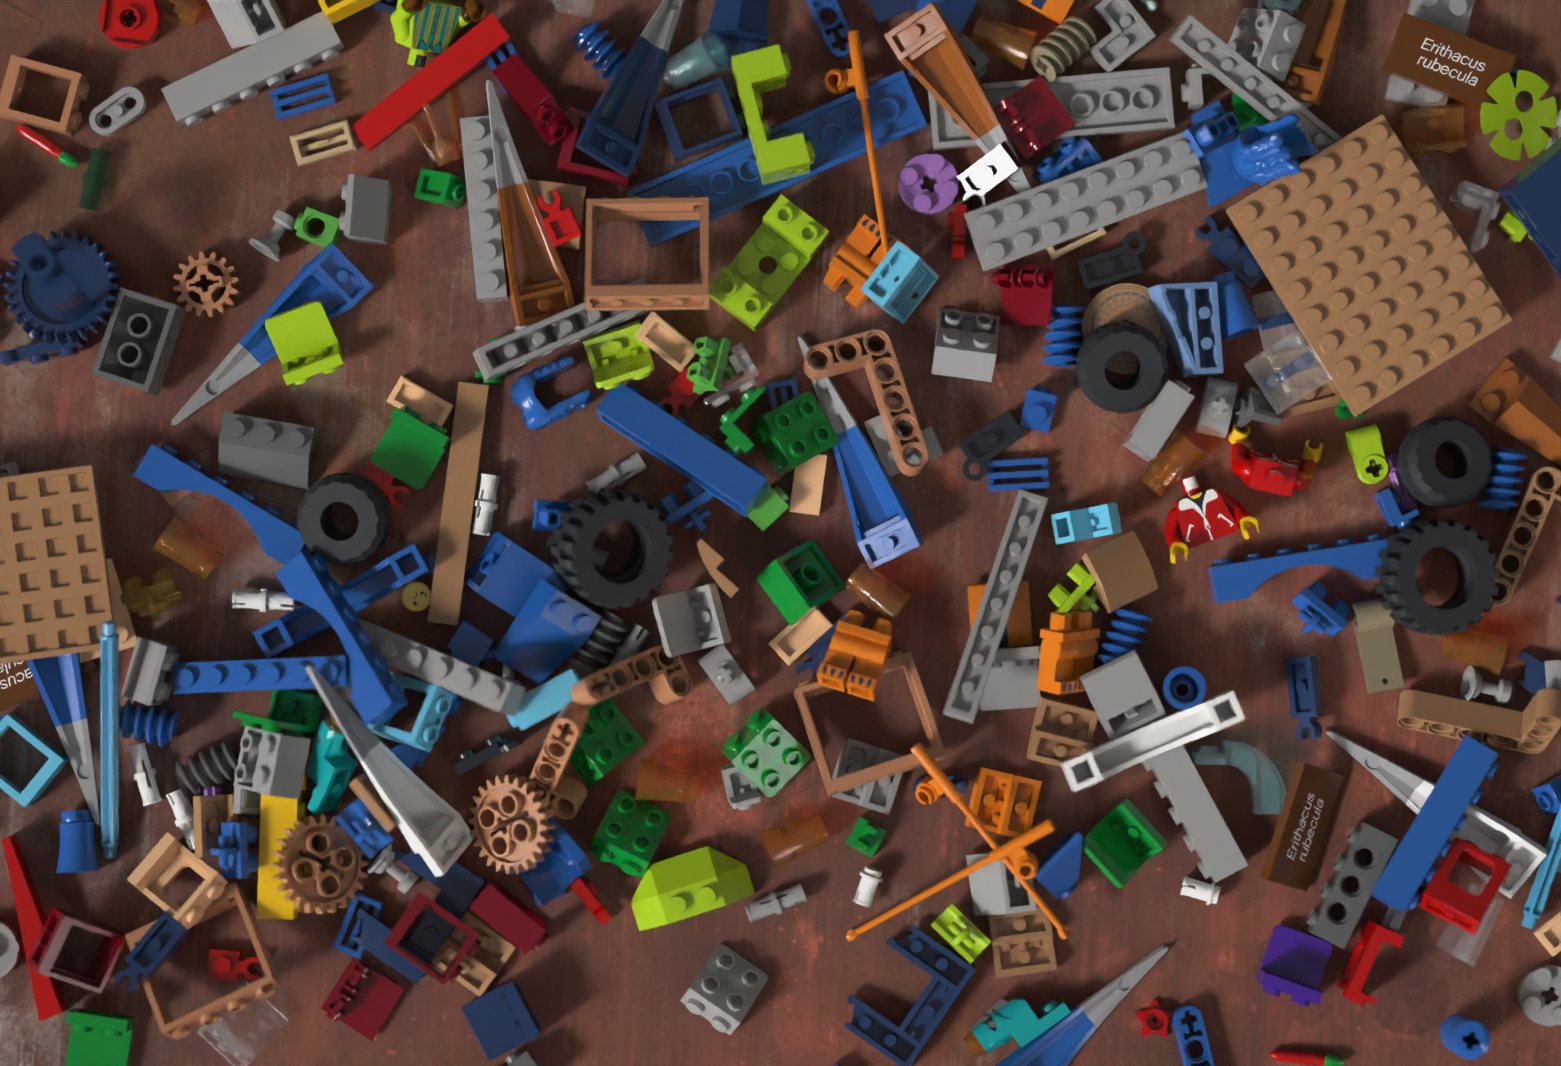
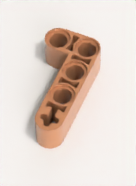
M660 644L576 682L571 688V697L575 703L587 708L648 681L656 699L660 703L668 705L688 696L692 690V681L680 655L667 657L664 647ZM595 686L597 691L592 692L591 687Z
M574 701L566 703L554 721L528 779V782H536L534 791H544L541 800L550 801L546 811L554 812V815L563 819L574 818L587 797L585 786L564 774L589 718L586 707Z

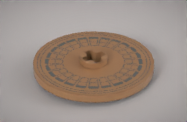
M1120 283L1109 286L1096 294L1084 311L1082 318L1084 322L1081 323L1083 341L1099 326L1109 322H1123L1126 320L1151 331L1159 339L1164 350H1167L1169 343L1147 287L1133 283ZM1129 351L1118 352L1109 358L1105 369L1121 374L1136 373L1139 366L1138 357L1135 353Z

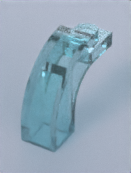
M1222 740V752H1218V746H1199V751H1192L1191 760L1195 765H1231L1245 774L1252 789V813H1281L1287 795L1285 785L1276 766L1261 751L1250 745L1232 740Z

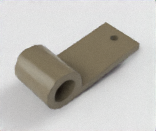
M1384 597L1351 604L1352 619L1368 694L1405 687L1393 633L1394 620L1390 617L1392 611L1385 610L1380 603Z

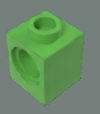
M306 207L304 213H299L294 225V229L297 230V237L323 248L330 242L336 246L342 232L339 228L340 219ZM315 221H323L325 224L323 233L317 236L312 235L310 232L311 225Z
M768 484L766 492L748 514V517L764 532L789 508V505L786 503L789 497L778 486L772 489Z

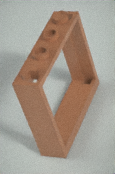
M663 195L656 198L628 196L626 198L610 199L609 197L602 196V199H586L585 302L587 311L710 309L709 197H694V195H690L686 198H671ZM700 220V284L596 286L597 222Z
M902 650L890 652L883 674L903 668L930 748H927L926 751L935 762L945 758L946 753L911 651L904 654ZM810 678L805 682L799 683V688L794 690V696L828 797L923 766L912 753L833 779L807 699L835 689L819 685L816 678Z
M236 882L224 887L222 895L211 902L204 911L201 920L191 927L238 905L266 977L174 1020L157 974L151 980L143 975L141 980L160 1031L170 1039H182L191 1034L192 1029L201 1025L208 1026L214 1024L219 1020V1016L228 1012L241 1011L247 1007L248 1002L257 998L265 999L275 993V989L282 987L246 892ZM156 920L125 935L130 951Z

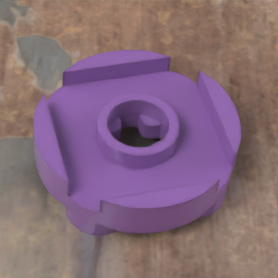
M922 154L912 158L900 173L898 190L903 203L909 209L924 215H936L945 211L951 206L958 193L959 180L957 179V172L953 165L939 154ZM928 176L930 180H936L937 183L934 185L935 191L930 193L928 189H921L920 185L924 183V177Z

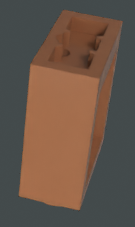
M11 55L0 92V117L72 136L73 130H77L80 125L81 112H79L81 101H85L88 96V78L82 73ZM28 69L71 80L60 122L16 111Z

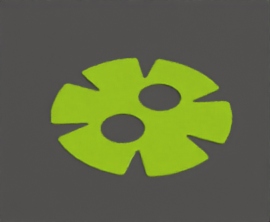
M1518 70L1516 88L1509 72L1502 74L1487 89V93L1497 104L1481 103L1480 123L1483 134L1499 130L1489 142V146L1500 156L1510 160H1520L1522 143L1529 158L1538 155L1545 149L1550 139L1540 126L1556 128L1557 104L1555 97L1552 96L1539 101L1549 86L1541 77L1532 72ZM1521 91H1528L1533 96V106L1528 112H1521L1516 107L1515 99ZM1512 118L1518 119L1523 128L1521 136L1516 140L1509 139L1504 131L1506 122Z

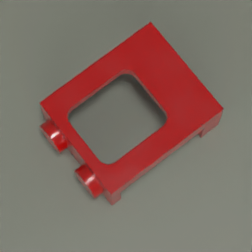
M1455 837L1425 889L1419 907L1475 936L1499 889L1506 882L1512 865L1507 863L1501 856L1489 854L1478 848L1475 843L1469 840ZM1457 860L1491 876L1480 895H1473L1448 881L1447 878Z
M1365 920L1336 985L1344 990L1342 996L1361 1006H1365L1366 1001L1375 1005L1377 999L1361 991L1382 942L1385 941L1401 948L1405 937L1369 920Z

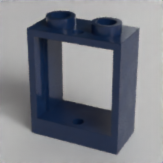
M722 77L654 102V108L675 163L743 138L742 130L746 129L743 116L740 111L734 112L731 104L732 101L736 100L730 83L724 85ZM718 92L732 131L683 149L669 110Z

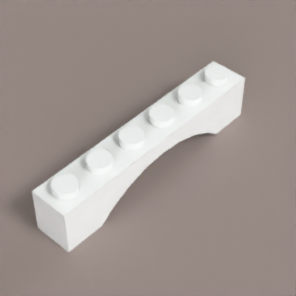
M1227 690L1202 701L1191 709L1180 710L1061 761L1060 765L1071 790L1077 792L1144 760L1245 720V717L1234 691Z

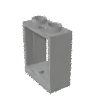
M1177 379L1174 382L1168 380L1157 398L1148 405L1123 443V446L1147 462L1154 459L1194 399V396L1189 393L1191 388Z

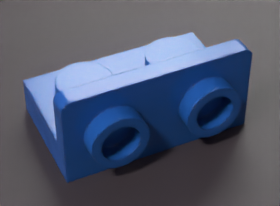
M1071 136L1061 142L1059 149L1051 157L1043 159L1038 164L1037 170L1033 172L1032 176L1043 184L1103 160L1086 139L1080 136Z

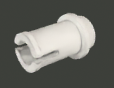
M865 866L864 871H860L859 875L862 877L853 902L862 906L872 907V901L878 884L883 881V878H881L882 872Z
M1185 876L1180 895L1206 901V905L1217 903L1220 886L1215 885L1213 881L1209 884Z

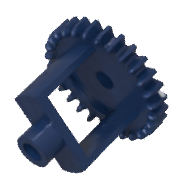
M67 230L61 231L60 239L54 231H50L49 241H46L36 231L23 236L10 249L18 259V261L11 260L10 262L17 270L6 271V275L13 282L4 283V288L12 292L6 294L4 299L8 303H13L7 308L11 314H17L13 320L18 325L23 323L21 329L27 334L32 331V336L36 340L43 336V340L47 344H50L55 337L56 342L59 345H63L66 336L71 344H76V334H79L84 340H88V329L95 334L99 333L96 323L108 324L103 315L112 314L113 310L109 307V304H115L117 297L112 294L120 290V286L114 282L120 280L121 276L118 272H112L118 266L114 260L108 261L112 255L107 250L102 251L103 245L100 242L93 244L91 236L86 235L82 240V235L78 231L73 233L71 239Z

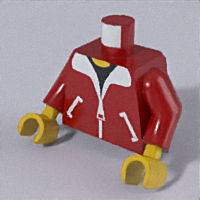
M1236 424L1233 425L1228 436L1229 441L1233 444L1231 446V468L1234 474L1238 475L1248 487L1291 497L1294 490H1305L1310 486L1316 463L1319 462L1321 457L1322 443H1320L1318 449H1313L1309 447L1310 440H1307L1302 454L1303 460L1301 461L1247 448L1245 442L1251 432L1250 427L1246 425L1244 431L1241 432L1237 429Z
M1196 475L1179 481L1185 499L1173 503V508L1167 513L1164 534L1170 549L1171 563H1175L1176 554H1182L1185 557V561H1188V549L1240 531L1238 526H1240L1245 539L1250 538L1247 532L1248 528L1253 527L1260 533L1258 521L1250 517L1244 507L1225 491H1218L1215 487L1202 492Z

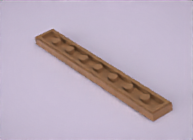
M466 382L458 383L428 614L429 623L459 626L489 385Z

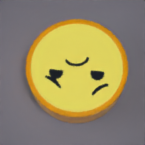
M416 581L407 584L401 594L403 605L413 612L426 610L430 606L431 589L422 582Z

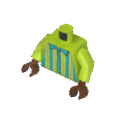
M397 0V9L390 16V20L395 34V41L410 48L407 64L424 68L428 51L444 52L461 29L471 21L479 22L486 18L487 11L484 4L480 3L477 5L475 0H468L465 3L466 10H463L462 7L445 0Z

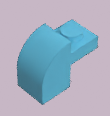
M1117 502L1051 515L1056 545L1122 532Z

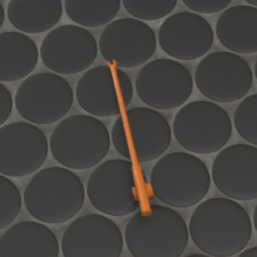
M852 30L847 32L852 68L846 70L831 69L825 75L824 85L828 91L835 94H843L852 87L856 89V96L860 101L884 259L890 249L867 103L869 94L859 31Z
M918 742L910 749L911 752L931 775V777L924 778L917 785L915 794L918 801L925 805L932 804L945 793L952 803L959 806L993 850L1000 847L962 799L963 795L922 744ZM1007 856L1002 859L1055 925L1060 938L1066 939L1067 935L1071 934L1070 928L1064 926L1027 880L1021 879L1015 874L1014 864Z
M1049 819L992 850L990 855L864 925L847 931L846 939L849 942L853 941L863 932L991 862H998L1007 856L1014 864V872L1019 878L1025 880L1032 879L1038 873L1039 861L1033 853L1028 852L1025 846L1055 831L1054 823Z

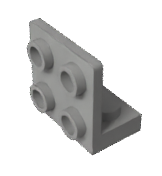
M1039 646L998 649L980 701V709L982 711L1037 707L1040 698V690H1037L1038 659L1040 658Z

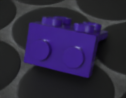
M1276 925L1271 934L1256 981L1264 985L1262 990L1280 997L1282 991L1293 995L1291 1001L1309 1007L1310 1002L1319 1005L1323 993L1318 988L1332 951V945L1328 941L1292 928Z

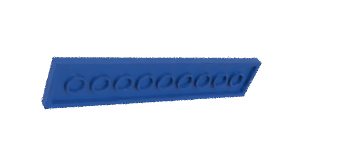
M903 70L867 85L869 94L867 103L875 150L927 127L926 120ZM856 91L770 128L771 141L802 132L805 141L811 140L815 158H813L814 163L810 165L809 174L763 185L751 140L747 138L626 193L628 196L640 198H656L663 195L671 198H686L690 195H694V197H709L710 222L842 165L868 153L860 101L857 99ZM700 220L639 221L651 248L700 227Z

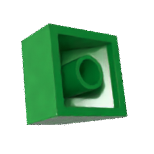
M812 539L776 558L755 577L790 626L808 617L847 588Z

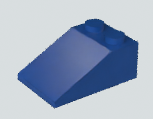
M541 578L492 656L540 684L587 641L601 616Z

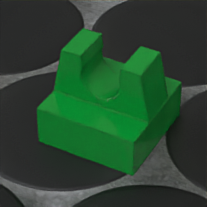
M860 816L845 843L872 858L887 831Z

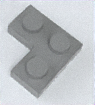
M1103 0L1095 6L1094 10L1112 32L1090 48L1089 52L1106 73L1112 72L1153 40L1156 35L1128 0Z
M881 415L864 422L863 424L877 456L889 476L892 477L901 473L897 467ZM897 426V427H896L897 432H898L900 435H902V433H901L899 427ZM932 426L921 430L928 451L927 461L943 455ZM905 455L906 460L910 464L920 463L916 455Z

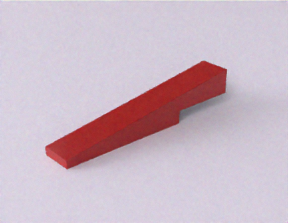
M491 13L350 128L368 152H370L463 82L465 76L512 42L510 36Z
M17 835L3 838L2 842L26 959L28 961L48 918ZM28 964L39 1022L69 1010L58 979L38 973Z

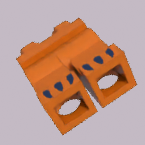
M865 214L830 261L829 270L823 280V284L835 292L844 280L851 284L853 289L846 296L845 300L857 309L869 298L860 289L883 259L882 243L871 258L869 257V254L881 240L879 224ZM888 233L887 236L890 250L897 241H899L901 244H903L911 250V248H909L907 245H905L891 233Z
M851 609L844 618V621H838L827 654L817 672L818 684L845 692L847 686L848 694L874 701L888 655L892 648V622L879 618L876 619L873 630L862 627L865 615Z
M1075 609L1071 610V613L1051 612L1050 628L1040 629V638L1044 640L1040 647L1037 690L1058 695L1085 691L1079 677L1094 670V655L1098 649L1096 638H1100V629L1091 627V611Z

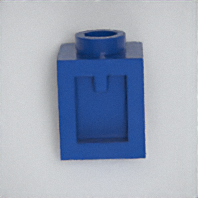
M1035 386L1034 390L1028 389L1026 391L1019 427L1049 433L1055 403L1058 399V396L1052 395V389Z
M1389 488L1373 494L1388 527L1397 525L1399 529L1405 524H1413L1415 521L1413 517L1421 514L1418 508L1401 514L1399 509L1403 508L1397 493H1391Z
M1561 774L1549 782L1532 789L1537 804L1545 815L1558 813L1560 810Z

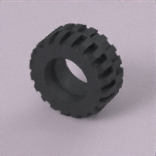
M609 487L600 488L598 492L591 490L583 494V501L579 499L573 500L569 504L572 509L569 513L562 512L559 520L562 521L560 528L555 527L552 535L557 538L556 544L551 545V554L557 556L558 559L553 562L555 571L562 574L560 576L562 583L571 588V592L577 596L607 608L617 609L619 605L627 608L634 606V599L640 602L648 599L650 596L648 592L650 590L657 591L662 585L659 582L662 575L667 577L670 568L666 567L668 560H673L674 551L669 549V544L674 542L673 533L666 531L670 524L666 517L659 515L661 510L655 504L648 502L646 498L618 488L616 490ZM622 520L628 524L632 532L633 548L631 555L625 565L618 571L609 575H601L596 571L593 564V543L598 533L606 525Z
M1455 519L1415 520L1413 524H1405L1398 530L1399 534H1392L1386 540V543L1389 545L1388 549H1381L1378 558L1382 559L1381 566H1375V575H1380V583L1375 584L1377 593H1383L1384 599L1380 603L1385 610L1392 611L1390 617L1396 623H1403L1404 628L1420 632L1421 634L1452 635L1453 632L1462 633L1469 630V624L1477 625L1483 620V616L1480 613L1489 612L1492 608L1493 603L1490 602L1491 596H1497L1499 587L1494 585L1495 578H1500V569H1494L1493 564L1498 559L1495 551L1487 550L1490 542L1485 536H1477L1478 530L1473 526L1464 525L1463 521ZM1432 548L1445 549L1453 557L1458 568V583L1455 592L1449 600L1438 606L1430 605L1422 598L1417 589L1415 577L1419 561Z

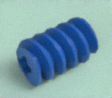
M599 20L583 27L573 36L569 43L579 42L576 46V51L578 53L587 51L584 60L586 62L595 60L592 69L594 71L603 69L600 77L606 80L611 77L613 78L625 60L622 57L626 48L614 49L618 39L615 38L607 41L606 38L610 30L607 29L599 32L598 29L602 23Z
M1052 304L1055 306L1052 308L1051 315L1054 319L1051 320V325H1045V327L1053 331L1044 334V338L1052 343L1043 346V350L1051 354V356L1042 358V362L1049 366L1075 368L1076 365H1073L1072 361L1077 360L1078 354L1074 353L1073 349L1081 347L1082 343L1075 341L1074 337L1083 334V331L1075 328V325L1084 322V319L1076 316V313L1084 311L1085 307L1073 304Z
M1492 447L1498 452H1494L1491 455L1492 461L1495 462L1492 465L1491 474L1493 476H1489L1487 483L1491 488H1485L1481 491V494L1489 499L1479 501L1478 505L1491 510L1510 512L1509 507L1519 505L1518 502L1511 499V496L1521 494V491L1513 487V485L1524 480L1515 474L1526 469V467L1518 463V460L1527 459L1528 455L1514 449Z
M1127 607L1115 610L1114 613L1121 621L1112 620L1110 622V625L1117 631L1106 632V636L1112 643H1102L1101 647L1107 654H1098L1096 658L1105 665L1133 650L1139 655L1140 652L1133 645L1144 644V640L1138 633H1148L1149 629L1143 624V621H1153L1154 618Z
M130 699L126 701L123 707L120 706L119 701V733L122 731L124 738H130L134 733L136 741H142L146 736L148 744H153L157 738L158 744L161 747H165L169 741L172 744L177 732L179 711H175L171 718H168L167 708H163L160 714L156 715L155 705L151 706L147 712H144L143 703L139 702L134 710L132 709V701Z
M1463 1014L1449 1016L1440 1027V1038L1443 1045L1464 1059L1479 1058L1486 1053L1490 1046V1035L1485 1026Z

